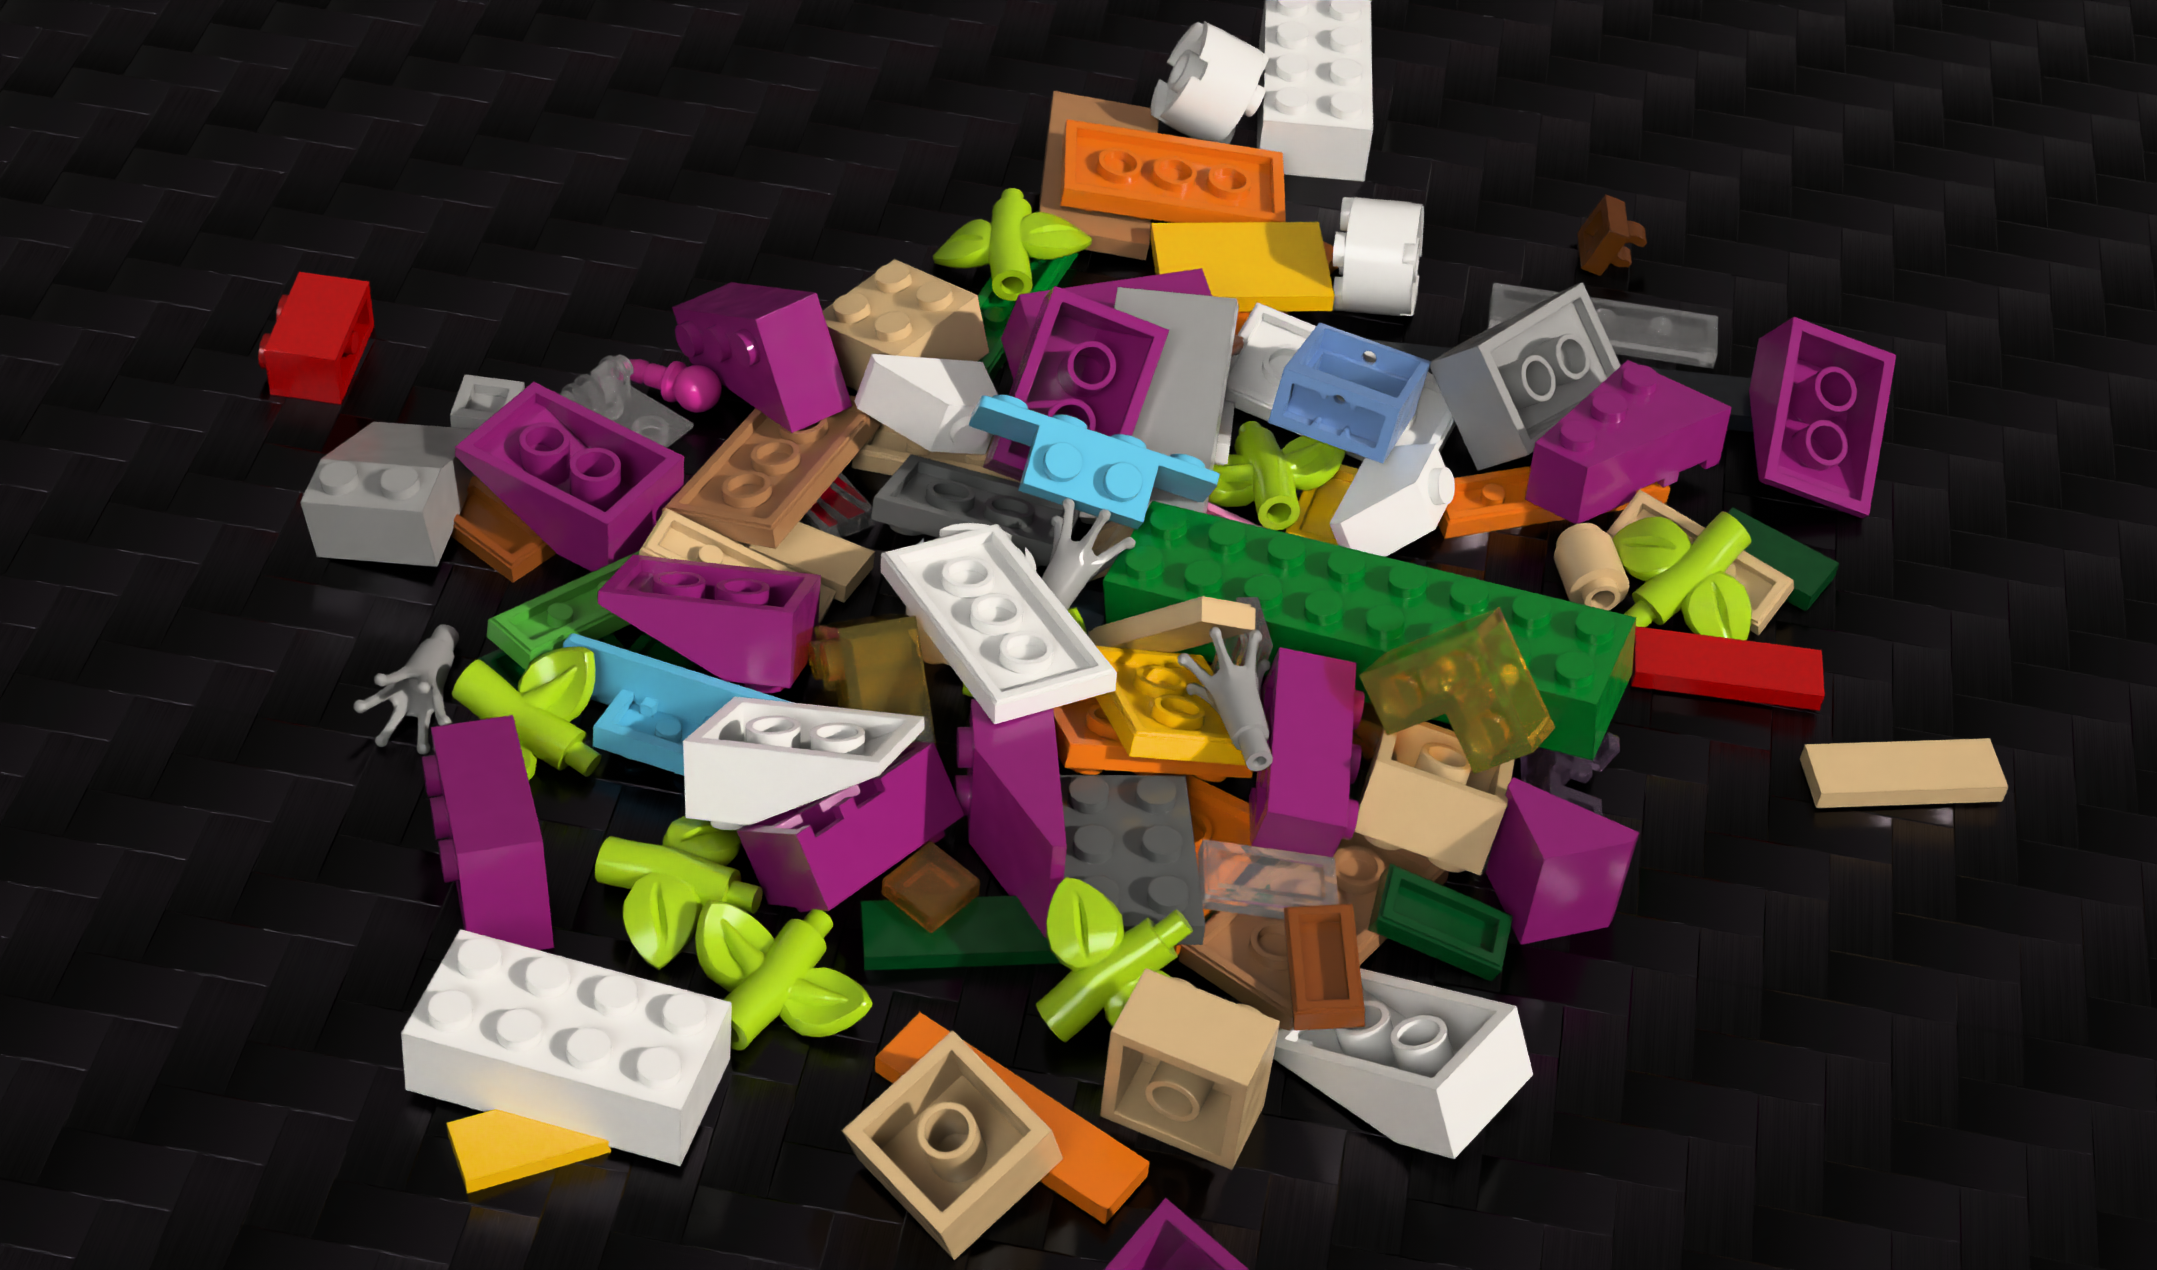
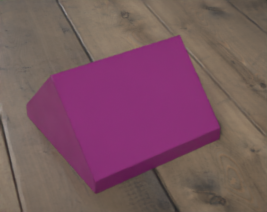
M1513 777L1507 786L1505 795L1508 798V803L1493 841L1486 874L1504 911L1513 915L1511 926L1520 945L1609 927L1617 908L1639 832Z

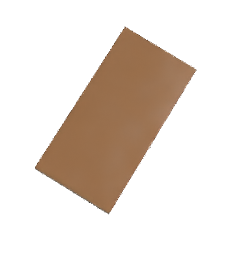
M1054 91L1050 106L1038 212L1049 213L1063 218L1092 238L1091 246L1084 250L1146 260L1150 242L1151 219H1138L1133 216L1100 211H1084L1078 208L1060 206L1062 141L1066 119L1158 133L1159 119L1151 115V108Z
M850 395L852 407L793 433L755 408L662 509V514L668 508L733 541L776 549L883 423L857 409L854 402L856 396Z
M1354 832L1350 840H1341L1330 863L1280 854L1205 922L1203 945H1181L1179 961L1241 1003L1254 1007L1263 1015L1279 1020V1028L1290 1031L1293 1028V1016L1284 928V907L1353 904L1359 963L1361 965L1387 939L1368 930L1380 876L1391 863L1440 885L1447 881L1449 871L1435 866L1429 861L1428 857L1403 848L1387 850L1377 847L1367 841L1364 835ZM1268 887L1272 913L1245 911Z

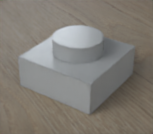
M465 374L450 413L451 427L477 429L525 389L524 382Z

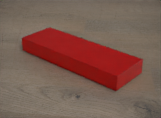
M1636 626L1631 686L1820 711L1825 697L1822 650Z

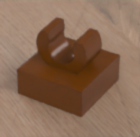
M1606 194L1577 232L1581 269L1599 276L1603 274L1610 263L1617 267H1629L1631 265L1630 249L1624 246V244L1633 243L1643 248L1647 244L1645 228L1637 222L1627 221L1625 202Z

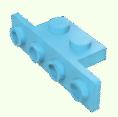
M1008 395L981 396L969 421V426L1030 446L1018 491L1061 505L1062 501L1069 498L1075 503L1074 509L1097 517L1102 509H1106L1111 513L1109 521L1137 530L1144 522L1153 487L1197 502H1204L1217 487L1220 476L1218 472L1205 468V464L1193 456L1185 454L1167 456L1146 449V444L1133 436L1114 434L1110 437L1087 429V425L1078 418L1063 414L1050 417L1029 410L1025 402Z
M575 633L570 634L563 642V648L573 646L585 647L594 652L596 671L594 690L590 700L609 706L593 727V747L683 776V740L736 696L791 702Z

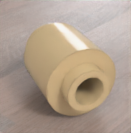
M1591 523L1573 525L1560 534L1556 542L1554 561L1569 601L1607 611L1613 609L1626 597L1629 591V580L1611 536L1602 531L1597 525Z

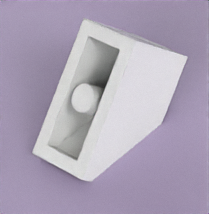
M872 354L854 402L860 411L928 451L985 455L993 434L969 426V421L981 396L993 397L998 394L983 362Z
M1436 443L1394 446L1383 464L1365 457L1329 523L1338 546L1386 557L1436 529L1447 505L1453 500L1455 492L1453 474L1449 468L1445 467Z

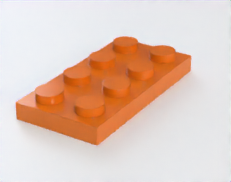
M1066 119L1062 141L1060 206L1172 223L1286 222L1283 152Z

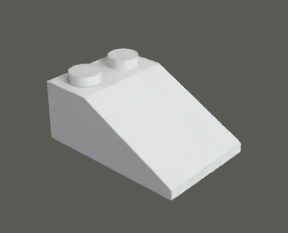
M735 696L683 740L686 818L710 821L711 825L717 829L736 830L877 777L924 730V716Z
M1361 968L1365 1027L1294 1031L1293 1027L1290 1031L1285 1029L1278 1031L1273 1056L1274 1060L1394 1142L1455 1159L1533 1075L1516 1006Z

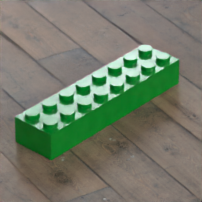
M1156 501L1151 502L1146 511L1144 522L1138 530L1134 529L1130 536L1136 541L1135 547L1125 549L1119 553L1103 579L1106 624L1201 596L1249 604L1255 608V618L1261 611L1264 617L1258 623L1255 630L1260 631L1266 626L1271 639L1266 640L1262 644L1256 659V666L1264 651L1270 648L1271 651L1266 660L1270 662L1271 667L1279 647L1356 662L1355 690L1364 692V702L1591 761L1596 756L1632 675L1636 617ZM1250 632L1223 639L1226 651L1233 664H1236ZM1213 642L1174 652L1202 655L1207 662L1219 664ZM1246 654L1240 666H1244ZM1269 670L1265 672V677L1267 676Z

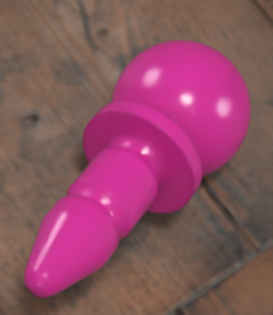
M642 359L620 360L616 365L618 371L633 382L644 383L646 386L661 390L662 398L665 401L671 403L677 401L684 409L690 412L701 413L710 410L717 404L721 396L722 387L719 377L712 369L703 365L687 367L683 362L674 361L668 367L655 363L649 364L648 361Z

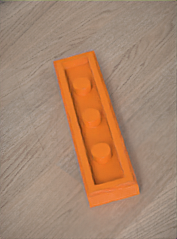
M1531 466L1454 478V497L1451 503L1447 505L1438 526L1446 539L1565 519L1525 500ZM1655 482L1640 490L1660 502L1666 503L1670 487L1669 485L1662 487ZM1626 503L1608 512L1624 510L1629 503Z
M919 1012L875 1057V1072L894 1084L950 1031ZM965 1042L1053 1131L1063 1159L1040 1182L1103 1224H1106L1146 1179L1150 1162Z

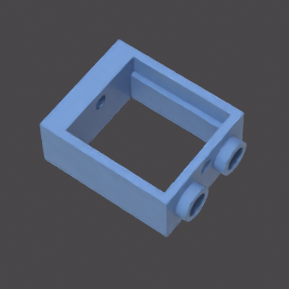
M1319 322L1284 367L1268 423L1383 464L1415 415L1431 361ZM1364 352H1373L1376 355V361L1368 362L1364 358ZM1336 395L1342 396L1345 401L1339 400Z

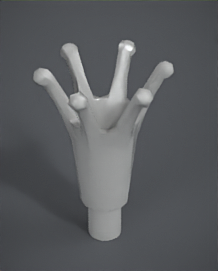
M1069 498L1062 501V507L1064 508L1063 518L1055 515L1051 519V525L1054 526L1053 549L1049 564L1042 576V580L1067 610L1090 580L1111 567L1119 553L1125 549L1134 548L1136 543L1132 537H1127L1097 556L1094 554L1092 547L1097 535L1111 516V513L1106 509H1102L1099 512L1098 518L1081 541H1072L1071 533L1075 503Z
M449 625L436 627L430 639H426L419 645L403 668L388 675L378 673L374 677L376 685L386 687L365 700L355 701L353 708L357 713H363L388 699L393 704L394 709L389 721L375 739L377 746L384 747L387 744L396 726L405 716H415L418 718L417 751L419 754L426 755L430 752L431 748L428 743V728L433 712H435L440 726L452 723L445 713L443 687L455 657L453 650L459 641V634L453 627Z
M1212 627L1209 630V635L1217 652L1220 669L1215 675L1211 676L1187 653L1180 654L1178 656V664L1189 669L1204 686L1202 687L1197 683L1187 684L1186 691L1189 695H1197L1204 699L1220 715L1236 749L1241 750L1247 768L1252 771L1264 770L1271 765L1273 757L1267 743L1269 729L1260 699L1264 674L1271 667L1270 662L1266 659L1259 661L1256 666L1258 643L1262 640V634L1259 630H1252L1249 633L1244 666H1238L1233 664L1226 651L1221 630L1219 627Z

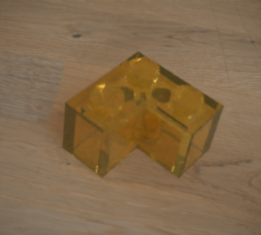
M1500 607L1388 651L1359 675L1387 736L1446 713L1474 774L1534 752L1556 728Z
M889 613L814 626L817 641L808 643L811 671L815 680L823 679L825 690L837 693L839 708L924 716V730L912 742H934L937 747L916 615Z

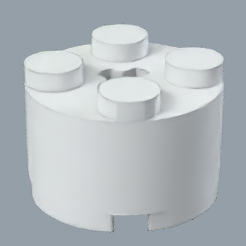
M1205 21L1204 24L1200 22L1193 24L1180 39L1167 61L1169 65L1173 66L1168 83L1160 79L1158 80L1151 102V115L1193 139L1230 144L1236 130V125L1242 115L1251 117L1262 102L1265 88L1258 85V81L1266 67L1268 55L1215 25Z
M1343 197L1340 230L1347 231V233L1336 232L1333 249V266L1339 267V275H1343V277H1335L1333 291L1335 296L1332 310L1391 316H1413L1419 283V275H1417L1419 257L1422 255L1423 204Z

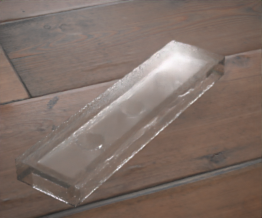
M1493 283L1487 330L1560 292ZM1590 297L1615 354L1707 368L1714 367L1717 356L1718 316Z

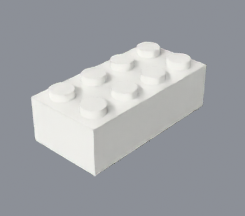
M1265 0L1259 50L1268 55V61L1258 81V85L1265 88V93L1257 114V149L1283 152L1285 175L1364 181L1373 133L1371 0Z
M460 929L401 1033L405 1088L408 1091L487 1112L498 1109L608 1140L609 1147L681 1166L730 1060L732 1002Z

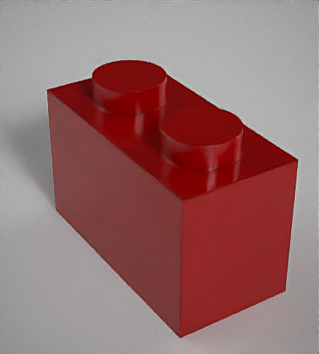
M299 272L289 295L283 294L280 297L276 315L277 322L272 332L265 333L261 339L258 354L259 366L262 369H267L270 395L341 405L374 328L369 281Z

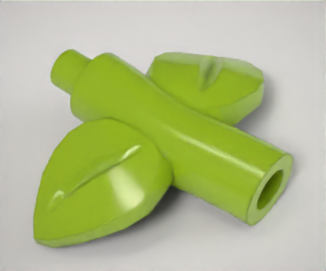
M1009 188L1002 192L1001 199L994 204L991 223L977 219L963 225L933 255V260L936 264L958 269L974 268L989 264L994 293L1004 300L1016 301L1019 294L1030 293L1032 290V273L1029 257L1039 260H1053L1072 255L1091 246L1092 238L1073 224L1056 215L1044 212L1032 213L1031 205L1023 199V193L1016 188Z
M1248 421L1239 428V436L1234 446L1237 455L1229 454L1228 463L1224 464V466L1214 464L1213 471L1218 472L1220 476L1217 487L1209 495L1208 501L1223 507L1247 506L1255 501L1256 512L1262 526L1272 530L1286 529L1293 525L1300 515L1296 490L1309 491L1324 485L1339 470L1346 450L1304 435L1289 442L1281 450L1270 430L1261 427L1256 421Z
M1720 512L1692 544L1689 536L1677 524L1663 517L1640 519L1628 524L1613 537V542L1624 570L1628 574L1645 581L1642 586L1632 593L1635 604L1624 613V615L1636 617V626L1647 627L1652 621L1658 625H1663L1681 610L1686 625L1694 634L1739 640L1748 639L1752 618L1751 600L1746 588L1736 578L1725 573L1734 560L1751 544L1749 533L1736 518L1727 512Z
M573 646L555 649L540 655L530 662L520 678L518 691L480 659L472 662L458 678L453 688V698L468 708L480 720L513 715L528 780L535 773L537 758L559 771L567 766H571L585 777L590 776L601 761L602 755L585 744L587 733L570 723V721L583 712L594 690L596 667L594 652L585 647Z
M683 816L671 822L663 837L662 845L626 840L609 836L603 842L595 865L596 881L611 886L631 889L622 907L623 924L635 949L648 965L660 970L682 952L693 937L701 909L708 900L727 902L753 914L757 912L762 900V887L741 882L740 871L727 867L741 849V840L737 833L738 829H717L711 825L710 821L690 819Z
M1065 877L1057 885L1048 908L1046 937L1050 951L1061 964L1072 971L1036 1003L1040 1015L1054 1034L1063 1042H1067L1076 1035L1103 1008L1105 1018L1113 1028L1145 968L1171 977L1160 969L1178 957L1173 947L1193 932L1192 927L1185 917L1175 909L1157 924L1150 918H1146L1125 932L1122 915L1110 899L1081 880Z
M708 900L704 905L697 922L695 936L696 952L699 964L707 977L728 992H731L723 999L724 1001L732 1002L731 1049L744 1050L778 1016L792 1030L802 1036L824 1037L849 1028L863 1018L873 1005L868 993L855 980L836 970L825 967L814 968L826 952L827 946L824 937L833 927V921L827 913L822 910L812 909L803 920L790 919L774 939L757 919L732 904Z

